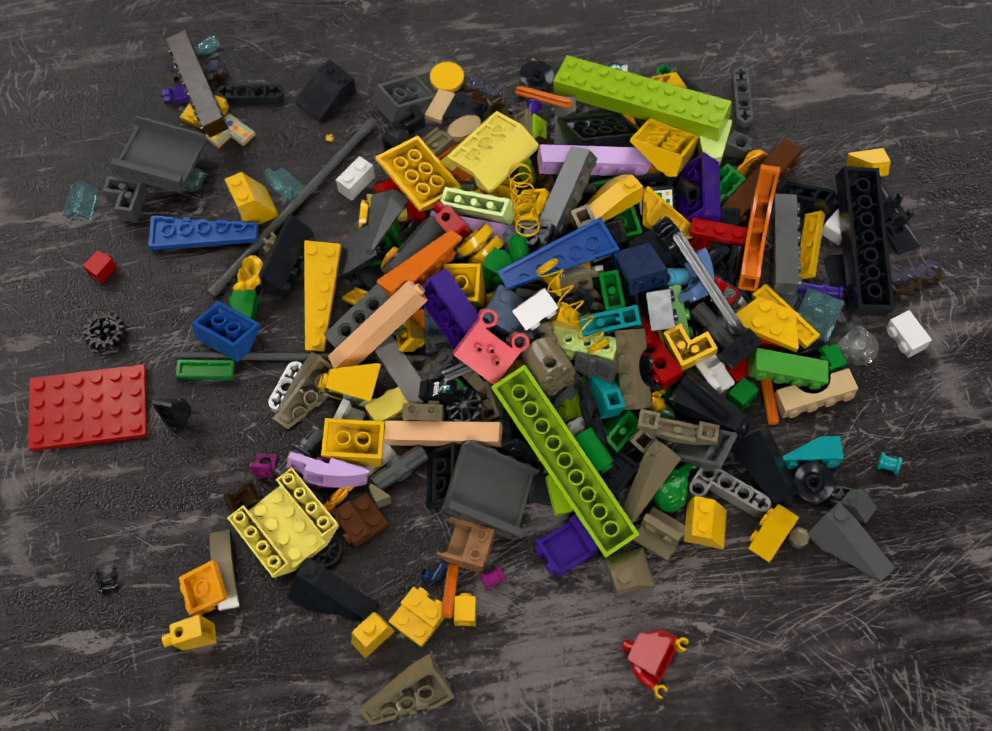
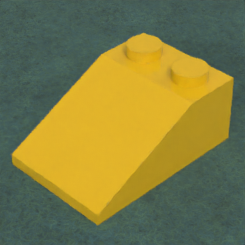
M325 418L321 457L343 460L360 466L382 467L384 422Z

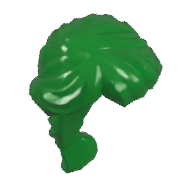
M687 463L680 466L678 470H672L653 496V500L659 509L672 513L680 510L685 505L688 496L687 478L690 470H699L700 467Z

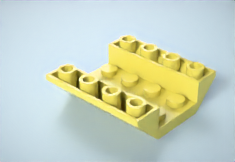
M496 111L440 162L451 171L459 167L474 176L476 185L490 194L508 177L509 169L515 164L523 163L539 148V144L522 124ZM519 166L513 168L511 170V173L514 172Z
M292 467L276 479L280 486L255 506L247 510L243 505L227 517L273 578L296 571L303 565L307 557L311 559L329 544L339 526Z

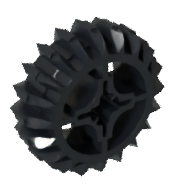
M668 217L659 219L653 225L654 233L669 248L672 258L678 264L684 265L688 263L672 238L680 229Z

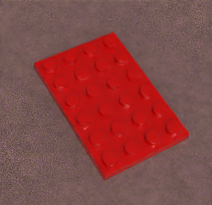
M145 364L30 378L28 449L30 451L147 437V382Z

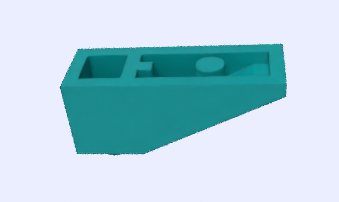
M638 305L579 317V320L594 316V319L582 330L583 337L602 331L606 334L619 330L643 327ZM590 319L580 322L581 329Z

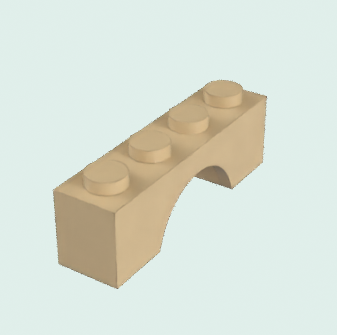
M848 368L832 373L828 379L827 388L820 393H806L796 385L776 390L775 401L782 418L788 416L789 418H794L802 412H813L818 407L824 405L825 407H830L841 400L849 401L854 398L858 386Z

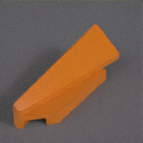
M449 230L378 279V285L389 298L408 280L423 286L429 277L439 273L443 269L444 264H448L454 259L456 254L453 250L454 246L462 240V237Z

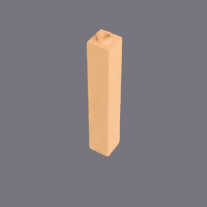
M408 280L328 355L333 368L358 366L428 301L424 294V288L420 284H414Z
M386 421L383 440L389 445L417 446L418 444L420 446H445L452 442L464 444L468 440H475L484 447H501L503 426L500 422Z

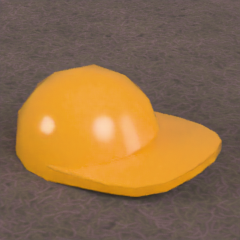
M761 149L752 150L746 155L744 163L738 167L737 171L745 178H748L767 158L768 154Z

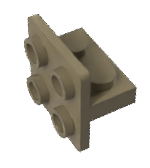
M653 507L650 513H646L643 518L641 527L638 530L640 535L634 538L633 541L668 561L684 536L685 525Z

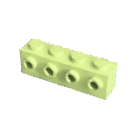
M445 187L440 200L445 207L449 205L459 215L512 225L514 220L513 201L506 197L500 198L490 194L484 195L475 191L469 192L459 188Z
M553 325V332L558 340L557 344L569 360H575L578 352L587 353L589 347L600 336L599 334L587 339H579V330ZM603 335L594 345L606 338L610 342L592 355L604 358L617 365L616 338Z

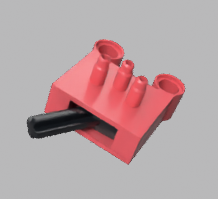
M484 308L479 311L478 319L452 352L462 362L443 370V378L445 381H449L474 370L494 385L499 382L520 352L528 348L529 338L521 332H515L510 336V346H508L486 329V327H493L497 323L498 316L495 311ZM490 312L493 316L492 320L489 323H484L483 315ZM522 336L524 343L516 347L514 344L515 339Z

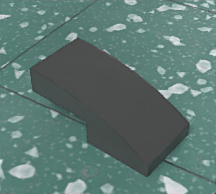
M582 352L576 354L574 364L575 370L590 378L595 375L609 384L615 380L618 366L604 358Z

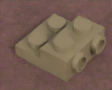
M410 400L409 404L403 403L402 419L404 421L447 422L445 407L440 405L439 401H428V404H421V401Z

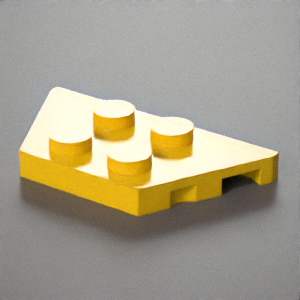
M647 186L643 190V225L653 231V225L659 219L668 217L688 240L693 238L689 236L691 223Z
M759 296L735 313L746 330L750 328L758 337L797 353L799 344L795 311Z

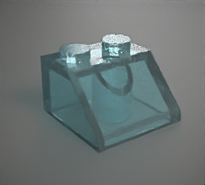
M808 287L798 314L820 334L818 339L828 342L844 301Z

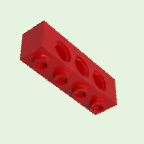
M641 315L643 327L636 329L645 328L647 345L645 350L653 352L651 353L653 369L649 374L653 378L655 385L660 384L662 390L682 379L683 370L655 332L651 331L649 324ZM645 350L641 354V358H644V361L648 354ZM656 365H662L664 368L659 369Z

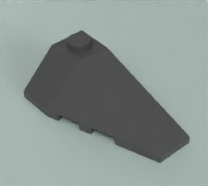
M840 502L808 532L810 535L809 539L820 550L838 557L840 561L849 563L856 567L858 571L879 582L895 569L856 518Z

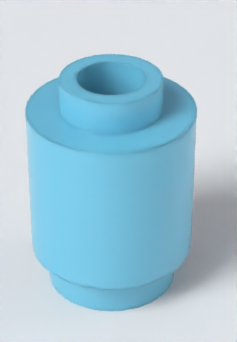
M667 268L668 286L681 285V287H684L688 284L689 273L685 268Z

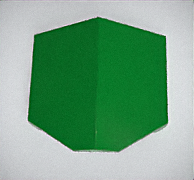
M726 164L719 169L721 206L746 181V178L730 164Z

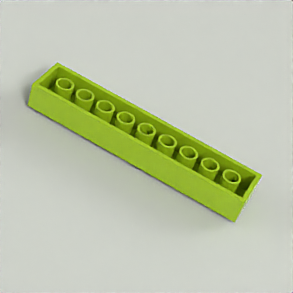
M568 55L553 80L555 95L576 96V101L645 121L652 118L718 142L731 115L732 101Z
M523 365L491 386L493 392L605 558L639 536L640 534L526 365Z

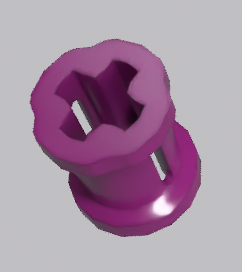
M496 566L494 570L486 574H480V579L487 591L490 590V587L500 582H506L499 566Z

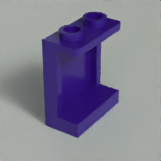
M576 514L569 518L567 524L540 540L539 538L535 539V547L533 548L539 558L542 557L546 562L544 565L550 575L554 574L556 579L598 553V546Z

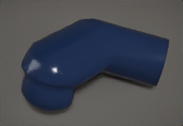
M440 560L435 570L423 569L420 572V578L425 583L440 581L449 564Z

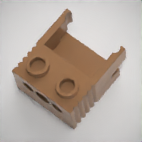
M449 517V523H454L455 529L447 553H440L438 551V558L444 559L448 564H457L460 568H466V570L484 573L495 539V529Z

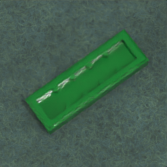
M178 359L175 377L177 380H234L236 363L234 360Z

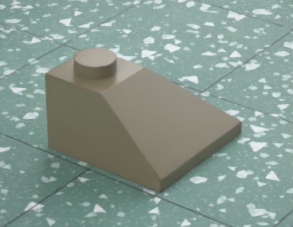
M643 548L604 558L615 597L655 587Z

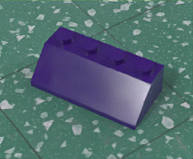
M703 152L688 162L679 173L680 176L700 189L699 199L691 203L678 194V212L690 223L692 217L711 221L721 219L719 162Z
M446 268L429 277L423 284L424 294L428 300L423 306L454 350L478 319V313L476 308L467 299L465 292L456 283L454 276Z

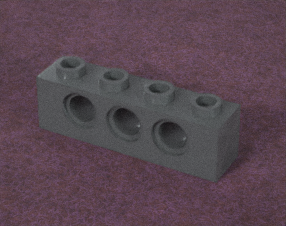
M377 283L323 335L337 348L376 311L373 310L376 304L379 303L378 308H380L389 297ZM365 316V320L360 323V319ZM351 329L350 335L346 336L347 331Z

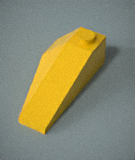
M632 174L619 175L606 182L586 204H589L595 219L601 217L603 222L641 202L643 186Z

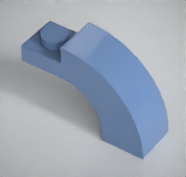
M706 248L696 251V254L714 280L713 265ZM685 263L684 265L689 273V283L687 288L677 296L681 303L686 300L694 302L709 295L689 263Z

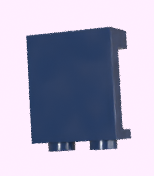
M650 243L613 252V267L615 270L618 269V272L621 271L626 278L631 295L668 284L667 268Z

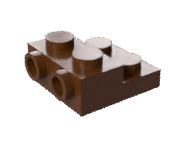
M367 492L351 503L347 501L332 511L333 518L339 525L338 528L341 527L345 532L342 534L348 545L352 543L355 548L389 526Z

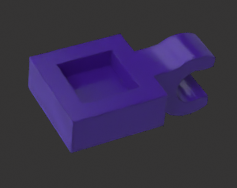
M183 85L173 86L174 90H162L165 103L177 100V104H181L191 100L187 97L184 91L186 88Z

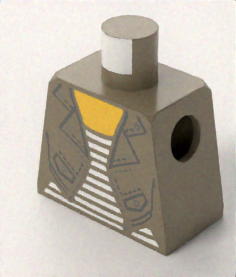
M591 261L563 271L560 274L561 289L570 285H574V287L568 293L576 292L580 287L584 290L591 289L593 287V278L599 277V273L604 272L603 265L592 266ZM569 288L562 290V294H564Z

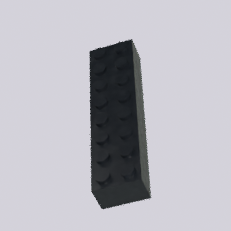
M844 166L835 175L849 314L886 316L895 309L880 171L879 168Z

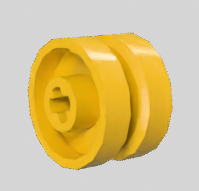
M485 223L467 236L456 250L462 257H466L474 252L469 257L467 263L482 264L494 247L500 249L504 242L498 235L493 236L487 241L493 233V229L488 223Z

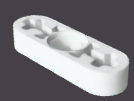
M294 361L288 364L271 394L268 403L273 412H276L280 405L275 406L274 402L282 401L287 392L282 390V386L285 383H292V376L294 379L297 374L295 372L293 375L292 370L300 369L302 366L300 362Z

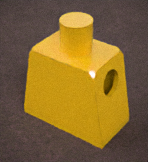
M374 612L353 630L351 643L366 659L395 630L379 614Z
M196 615L172 623L170 625V633L162 635V642L165 647L173 645L181 650L216 644L215 626L213 622L200 615Z

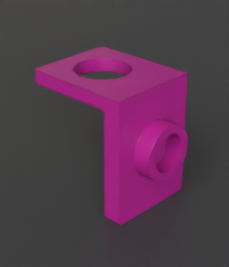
M257 453L256 463H250L249 465L253 475L259 478L274 477L277 455ZM268 458L271 460V465L260 464V462Z

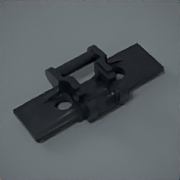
M881 183L886 233L889 242L898 255L921 247V243L907 223L914 215V212L911 208L905 212L900 205L904 198L903 195L898 193L893 199ZM893 227H899L902 232L895 233Z

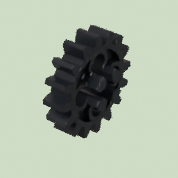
M101 312V316L94 314L95 319H88L90 324L84 325L86 329L83 332L85 341L92 349L96 347L98 351H101L102 348L108 351L110 346L115 349L114 344H121L119 339L125 338L123 332L126 331L122 319L117 314L113 316L111 312H108L107 315Z

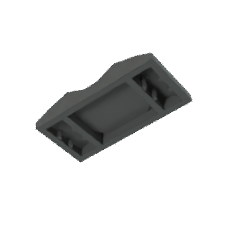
M719 429L717 444L691 445L673 442L668 448L681 457L679 462L692 463L703 469H721L737 434Z

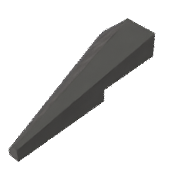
M394 189L373 194L370 199L367 248L365 250V253L370 256L390 232L392 225L405 210L409 201L406 195Z

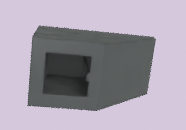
M835 485L832 494L825 499L833 507L840 502L857 521L866 523L877 509L867 492L840 485Z

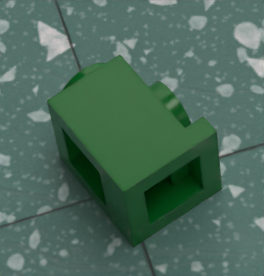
M837 344L832 346L825 345L819 349V359L828 361V377L832 373L845 369L847 361Z

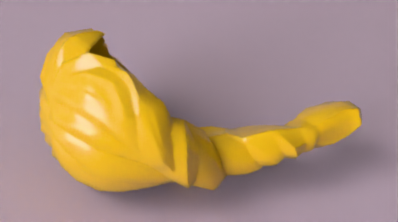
M250 255L242 261L243 266L240 267L237 274L238 282L233 286L234 291L254 290L256 286L261 284L258 274L264 263L256 255Z

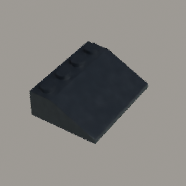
M610 112L557 117V122L567 145L635 147L630 142V139L639 128L621 113Z

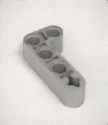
M700 467L688 489L689 500L694 496L705 498L710 490L756 518L764 517L771 506V501L766 495L721 469H703ZM703 473H710L712 477L706 478L703 476ZM720 483H727L730 488H723ZM698 488L702 493L696 494L692 489ZM738 493H744L747 498H740Z

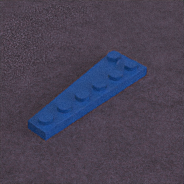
M151 216L148 247L150 250L258 242L259 226L257 222L208 221L207 219L191 220L190 218L174 219L169 216Z
M599 217L497 272L504 286L509 290L544 278L539 277L536 270L554 258L559 260L557 265L541 275L551 274L561 269L565 271L612 255L613 252L619 251V247L603 220Z

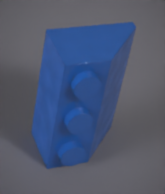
M217 301L192 322L195 339L238 362L250 352L259 331L260 323Z

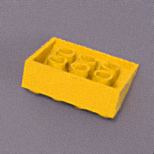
M649 118L631 137L630 142L659 171L664 172V175L677 177L693 156L699 135Z
M418 135L375 157V160L419 212L433 209L440 202L445 187L453 189L462 188Z

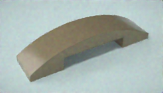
M640 409L637 428L658 438L691 445L717 444L720 425L701 421L699 425L661 418L660 413Z
M230 529L210 533L211 561L214 560L218 563L228 597L227 600L217 604L219 611L240 607L238 588L235 581Z

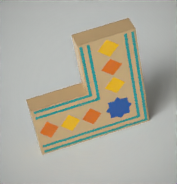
M228 114L225 120L229 129L211 138L206 134L205 138L219 149L229 138H233L244 146L255 136V132L234 116Z

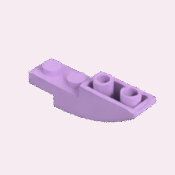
M290 452L287 460V469L289 470L292 467L295 472L303 474V482L326 487H355L366 485L368 481V469L346 463L343 460L331 458L328 464L294 452Z

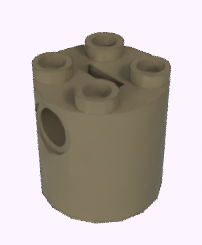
M540 338L532 342L524 350L522 362L526 365L542 391L547 393L548 396L555 395L558 390L575 382V368L554 338Z

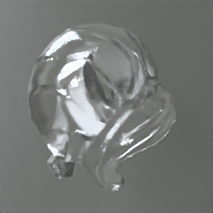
M856 325L838 342V348L850 363L866 365L876 358L879 344L877 339L864 327Z

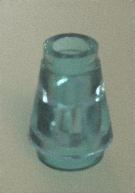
M209 35L194 46L197 55L200 56L218 51V48L221 46L215 35Z

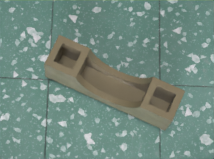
M645 328L615 331L620 391L626 405L623 410L652 407L650 387L643 382L639 371L641 354L647 348Z

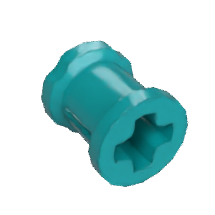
M882 452L877 469L880 470L882 468L893 471L897 475L901 467L902 457L894 458Z

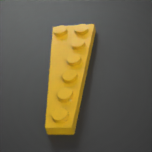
M306 240L304 242L305 350L307 352L325 353L327 338L323 334L329 329L342 249L341 244Z

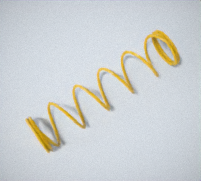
M515 164L508 171L514 221L516 222L515 230L521 236L531 237L540 229L539 218L536 216L537 207L534 205L536 201L533 195L534 187L531 184L533 181L532 172L526 164ZM517 166L526 167L530 174L518 173L512 179L510 177L511 170ZM521 174H527L529 176L525 181L517 182L513 180L516 176ZM529 185L532 187L531 193H522L520 195L514 193L516 187L524 188ZM531 195L534 198L533 203L518 205L515 202L518 197L526 198ZM520 207H535L534 214L521 216L517 213ZM530 218L537 223L532 227H523L519 222ZM517 225L524 229H531L538 225L537 230L531 234H522L517 229Z
M554 258L539 267L536 273L539 277H547L559 273L548 285V292H558L569 288L559 299L557 307L566 308L580 303L567 320L568 323L574 324L590 319L579 331V339H587L601 334L587 351L591 355L606 346L610 340L606 338L594 345L604 335L603 331L587 337H579L582 330L594 319V316L574 322L569 321L572 314L584 303V300L567 306H559L562 298L574 285L554 291L549 290L550 285L564 271V269H561L551 274L541 275L557 265L559 260Z

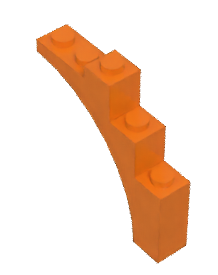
M763 164L760 167L751 203L746 242L741 258L738 288L756 292L758 288L765 240L780 167Z

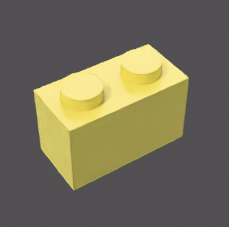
M399 387L387 390L383 396L377 399H372L371 402L365 405V410L371 421H381L385 424L386 421L401 419L403 416V403L409 404Z

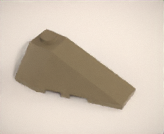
M311 352L298 370L272 419L289 429L307 416V413L313 408L320 406L329 396L319 394L318 382L324 373L334 369L333 366L319 355Z
M657 440L649 446L648 451L643 456L623 507L624 512L632 523L636 521L681 459L670 448Z
M428 654L411 664L362 705L359 711L371 726L396 719L397 716L409 713L412 715L421 709H435L455 697L441 668L432 655Z

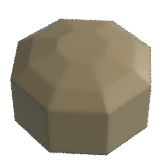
M796 527L790 531L788 540L793 547L800 549L808 544L810 535L806 529Z

